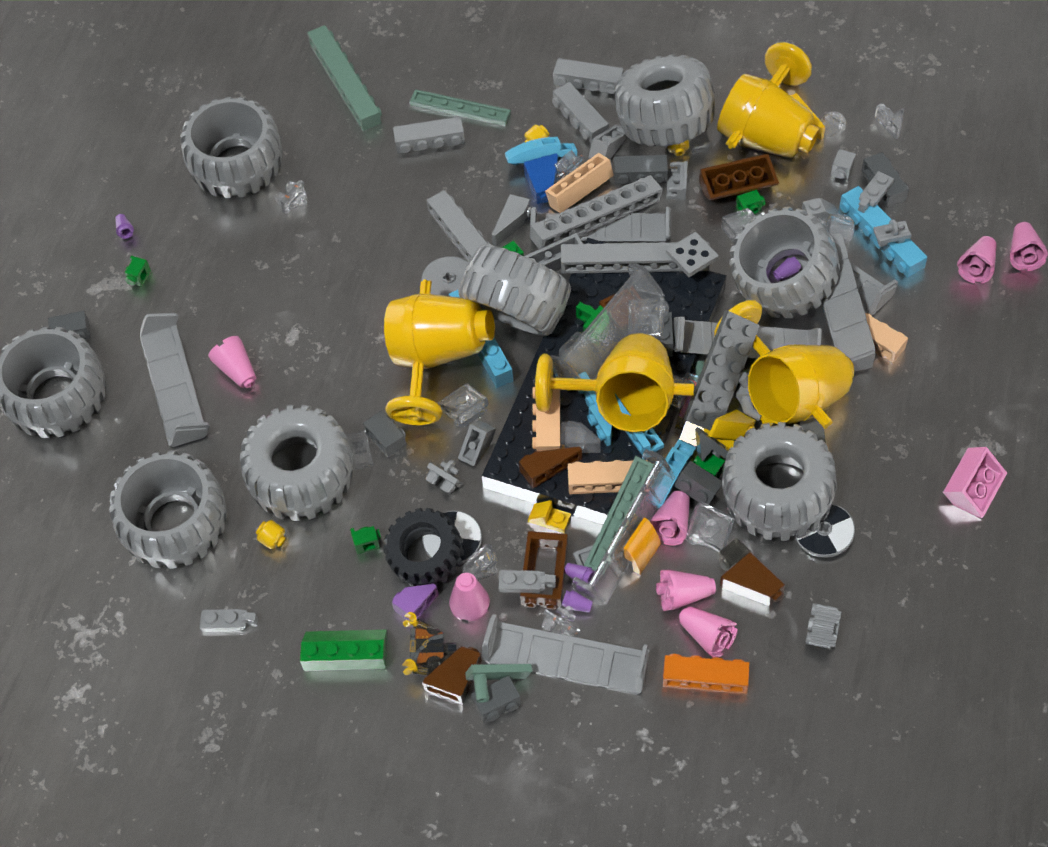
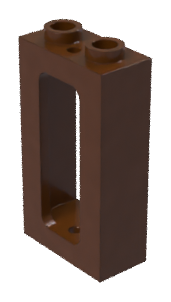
M528 531L523 571H535L538 549H555L557 551L554 574L556 576V584L552 595L520 593L521 605L529 608L536 606L547 609L561 608L568 534Z

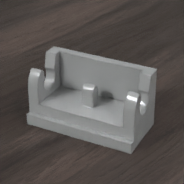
M688 161L670 163V167L677 168L668 169L666 199L686 200Z

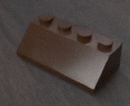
M769 154L702 168L699 174L702 192L709 200L779 185Z

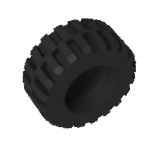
M417 508L413 513L411 511L405 512L406 516L402 518L399 516L395 520L396 524L389 527L388 531L390 534L385 535L384 541L387 545H384L383 548L387 563L396 576L411 587L417 586V584L418 586L428 584L438 586L440 581L445 583L448 581L447 577L450 574L453 576L457 572L455 567L461 565L462 560L460 557L464 555L463 540L452 520L439 510L435 512L432 508H426L423 511L422 508ZM423 535H436L440 537L439 549L433 557L422 562H413L408 559L409 547L417 538Z

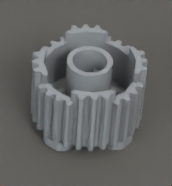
M813 603L811 615H814V617L809 619L808 630H811V632L807 633L806 644L828 649L835 647L842 611H838L837 607Z

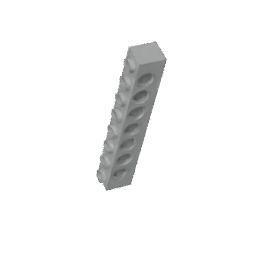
M651 175L641 178L631 184H626L619 189L598 196L593 200L581 203L574 208L567 209L562 213L531 225L530 239L538 249H541L575 233L580 236L661 200L662 188Z

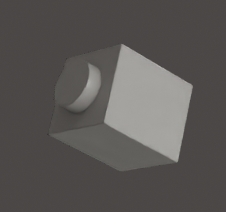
M839 149L833 162L831 176L848 180L854 166L856 153Z

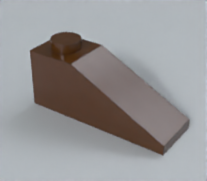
M578 446L534 452L531 455L524 456L519 461L520 472L531 487L534 488L568 468V464L580 461L582 459V449Z

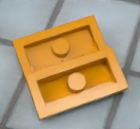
M645 517L623 548L625 559L632 561L633 572L641 575L661 545L655 528Z

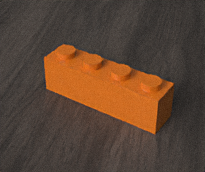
M679 654L665 655L663 687L747 694L749 662L741 659L729 661L719 657L705 659L701 656L682 657Z

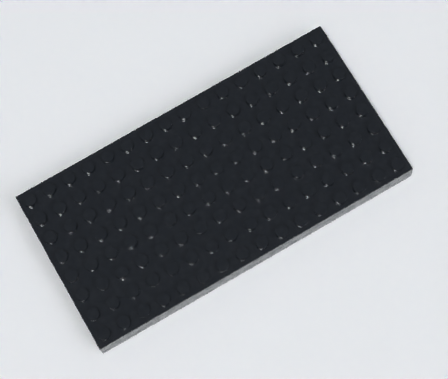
M587 237L585 244H605L606 242ZM683 271L571 273L568 280L571 292L564 314L553 332L548 336H543L483 471V487L535 504L550 500L555 509L604 524L618 492L569 494L568 468L534 488L531 487L520 472L519 461L524 456L537 452L536 449H533L532 437H536V432H533L532 421L536 420V415H533V404H536V400L533 399V387H535L538 359L542 354L551 356L553 361V378L578 379V374L585 372L589 379L597 380L600 367L621 339L630 334L637 333L653 336L652 313L672 312V319L685 317V320L713 322L725 291L727 275L713 271H699L690 277ZM632 286L651 313L650 318L620 332L616 331L608 319V334L598 345L583 337V325L585 322L576 318V306L581 302L597 310L599 301ZM673 350V357H669L674 383H689L687 379L691 378L695 368L694 365L700 354L680 353ZM560 389V449L580 446L582 449V459L578 462L592 463L594 461L613 462L615 460L633 461L635 456L648 460V462L654 464L649 474L650 484L663 448L643 458L626 431L617 429L613 425L611 445L606 446L603 440L600 441L595 426H591L587 419L589 407L586 404L584 394H580L578 390ZM673 395L667 414L658 425L652 427L664 446L684 395ZM647 438L651 447L657 444L655 440ZM641 491L623 531L631 533L647 491Z

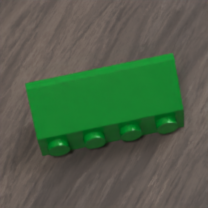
M387 629L306 631L301 641L300 663L304 671L386 669Z

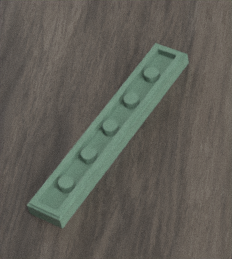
M416 89L410 99V106L502 126L507 125L511 115V110Z
M635 456L584 566L591 567L592 570L603 574L654 464Z

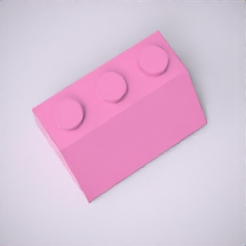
M987 447L968 448L943 493L954 506L978 518H983L1007 472Z

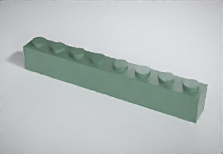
M325 25L307 32L311 47L361 129L365 131L380 125L382 112L379 106H375L373 96L368 95V89L365 84L362 85L359 74H355L353 64L348 62L347 55L341 51L339 42H335L333 32L329 31Z

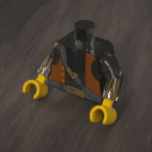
M408 612L404 616L409 618L410 621H403V626L410 627L413 625V628L410 631V659H407L402 664V666L408 667L403 673L405 675L413 673L428 676L445 661V655H452L457 651V643H445L444 632L417 619L413 612Z

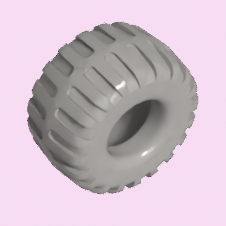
M668 55V57L656 56L652 60L645 59L641 64L631 66L630 70H626L616 82V111L622 130L630 140L638 144H645L651 147L681 144L703 133L711 125L715 116V92L709 71L702 62L693 57Z
M225 97L222 100L214 99L207 105L203 104L198 108L197 112L190 114L189 121H186L183 125V132L180 137L184 163L190 175L205 192L209 191L211 195L219 197L221 194L224 198H232L234 195H238L241 198L246 197V193L252 192L254 194L259 192L261 186H268L271 182L270 178L277 176L278 168L282 164L281 137L274 119L268 110L260 106L258 102L254 100L247 101L244 97H238V99ZM242 146L249 148L247 151L235 156L218 157L221 152L231 147Z
M783 207L780 211L776 208L768 210L769 213L765 215L761 213L754 217L755 220L751 223L747 222L742 227L743 232L736 235L734 239L735 246H731L730 270L741 295L746 300H756L760 303L762 314H768L774 318H779L780 315H783L784 318H794V314L797 313L802 316L807 314V310L811 307L818 308L822 304L821 300L824 297L827 299L831 295V286H836L838 281L837 274L840 272L837 248L832 235L813 214H808L805 210L799 208L794 211L791 207ZM795 254L802 255L809 260L805 268L794 277L783 282L770 283L769 275L771 269L783 257Z
M485 244L477 248L465 268L459 288V297L479 303L482 310H490L494 319L530 334L548 336L553 332L564 314L571 286L563 276L541 263H537L508 249Z
M49 326L41 327V330L37 331L31 329L26 331L27 334L21 337L18 335L13 338V342L10 345H5L2 348V355L0 356V408L19 430H24L25 433L36 436L38 433L41 438H50L53 434L56 437L65 436L64 432L71 430L73 433L78 431L82 423L87 425L92 420L91 415L99 412L101 408L100 402L104 401L106 394V381L101 362L87 341L71 330L67 332L65 328L56 327L51 329ZM65 376L73 380L64 390L53 396L33 399L38 386L49 378Z
M287 405V409L279 411L276 408L271 410V415L268 417L261 416L257 420L258 425L256 427L251 426L247 431V438H244L241 444L240 463L242 476L254 500L269 514L273 512L276 517L281 519L289 516L292 521H300V517L307 516L309 520L316 518V514L321 511L324 514L329 512L333 503L337 505L343 499L342 492L347 493L349 490L350 480L353 477L352 449L342 427L339 426L334 417L331 415L327 416L326 412L319 408H316L314 411L309 405H302L301 408H296L295 405ZM309 443L315 444L317 447L314 459L302 469L294 471L283 470L272 462L274 455L289 446Z
M778 422L777 426H770L769 423H765L758 430L753 427L746 431L745 437L740 436L737 438L733 447L729 449L724 463L722 489L730 515L735 516L736 523L742 528L747 526L750 534L757 536L758 533L762 534L766 540H772V537H781V541H787L790 539V536L796 535V538H800L806 535L808 529L810 531L815 530L819 527L820 521H824L827 518L837 489L834 458L832 453L828 452L826 443L823 440L818 441L817 435L811 430L805 432L803 427L794 424L793 427L786 426V422ZM771 463H785L802 469L803 476L799 482L791 487L784 489L772 488L763 484L757 478L756 468Z
M168 451L164 455L161 452L152 453L150 458L145 459L142 457L136 460L137 464L131 467L129 465L123 471V478L118 477L114 484L115 490L111 491V505L109 506L115 533L124 547L140 562L144 564L150 563L152 567L162 568L163 565H166L169 569L178 568V564L184 563L185 566L193 564L192 560L199 556L201 559L208 554L207 549L209 547L214 548L219 541L218 535L223 534L225 529L224 521L227 519L223 490L211 470L201 460L194 459L192 455L183 453L179 456L176 451ZM172 501H182L193 506L195 513L180 526L166 531L155 532L152 530L151 520L153 514L162 505Z

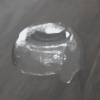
M828 112L820 120L825 126L824 135L827 137H832L834 134L840 136L847 128V120L839 112Z

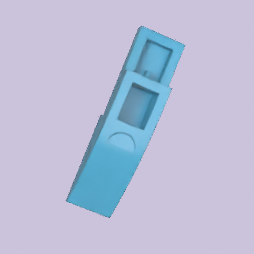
M546 137L515 146L505 152V157L508 163L518 165L557 153L558 157L565 159L577 157V149L574 143H560L558 137Z
M585 372L578 374V379H589ZM578 390L580 394L583 393L586 397L585 401L589 407L587 419L590 425L595 426L597 429L596 433L600 441L603 440L606 446L611 445L612 425L599 412L596 392Z
M680 439L677 441L653 479L649 491H647L643 499L644 501L657 508L663 505L675 487L674 484L693 456L696 447Z

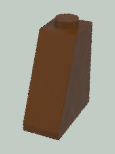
M751 552L724 573L720 579V586L723 589L767 606L773 602L777 603L784 596L785 584Z
M461 646L424 678L422 682L424 691L463 705L473 683V680H466L465 672L471 665H481V653L473 647L466 648Z

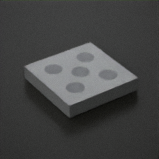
M697 232L692 233L666 249V254L688 277L719 259V255Z

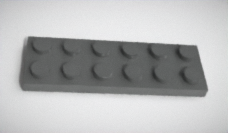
M724 311L695 386L694 396L690 399L683 420L710 431L715 419L726 414L760 325L730 311Z

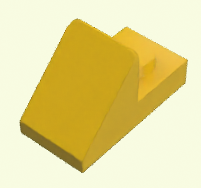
M549 500L534 504L527 522L565 534L571 519V513L553 508L552 501Z

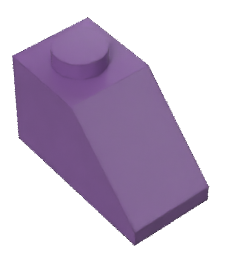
M435 584L405 587L393 598L394 611L409 621L410 619L404 615L408 612H413L418 619L439 595L437 586Z

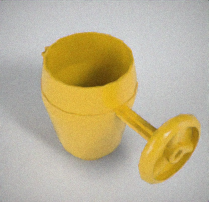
M787 42L775 43L765 53V65L768 72L773 76L772 79L769 81L753 75L743 74L731 89L718 119L717 130L728 138L726 145H728L729 149H735L739 145L765 153L792 158L799 151L806 154L810 153L819 136L820 128L812 125L814 120L812 112L778 86L781 83L789 86L805 83L811 76L812 65L806 53L796 45Z
M426 279L421 281L420 294L390 301L384 317V335L389 357L398 367L412 368L410 396H401L390 400L385 407V411L393 420L407 425L423 426L433 424L439 421L443 414L439 404L433 400L421 397L424 369L479 353L483 349L485 341L493 340L495 336V321L490 310H482L479 303L460 297L431 294L432 281H427Z
M746 300L728 311L758 324L762 315V306L756 300ZM721 319L716 325V328L714 330V336L716 335ZM756 335L752 347L760 357L751 366L748 375V391L751 402L757 412L767 421L776 424L778 422L797 423L814 417L824 429L832 425V420L824 410L849 392L854 377L852 361L838 348L828 345L790 344L770 351Z
M643 333L630 334L618 342L600 367L597 380L553 378V361L548 354H542L539 357L536 368L535 400L539 411L546 412L549 410L553 389L595 391L598 409L603 418L617 429L629 432L646 431L658 425L667 414L673 395L694 396V384L674 383L668 353L661 341ZM615 393L630 415L621 412Z

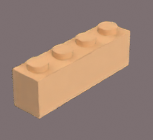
M598 153L545 190L550 207L562 213L613 177L610 159Z
M865 313L874 342L875 353L894 363L905 350L908 337L890 328L886 323L873 318L869 313Z
M533 387V399H535V387ZM553 389L552 401L548 411L541 412L537 409L536 404H533V415H536V420L532 421L533 432H536V437H532L533 449H536L537 452L560 449V389Z
M615 460L613 462L594 461L592 463L574 462L568 464L569 494L619 492L633 461ZM649 476L642 491H649Z

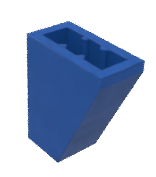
M557 153L524 162V174L537 204L548 202L545 190L556 183L558 173Z

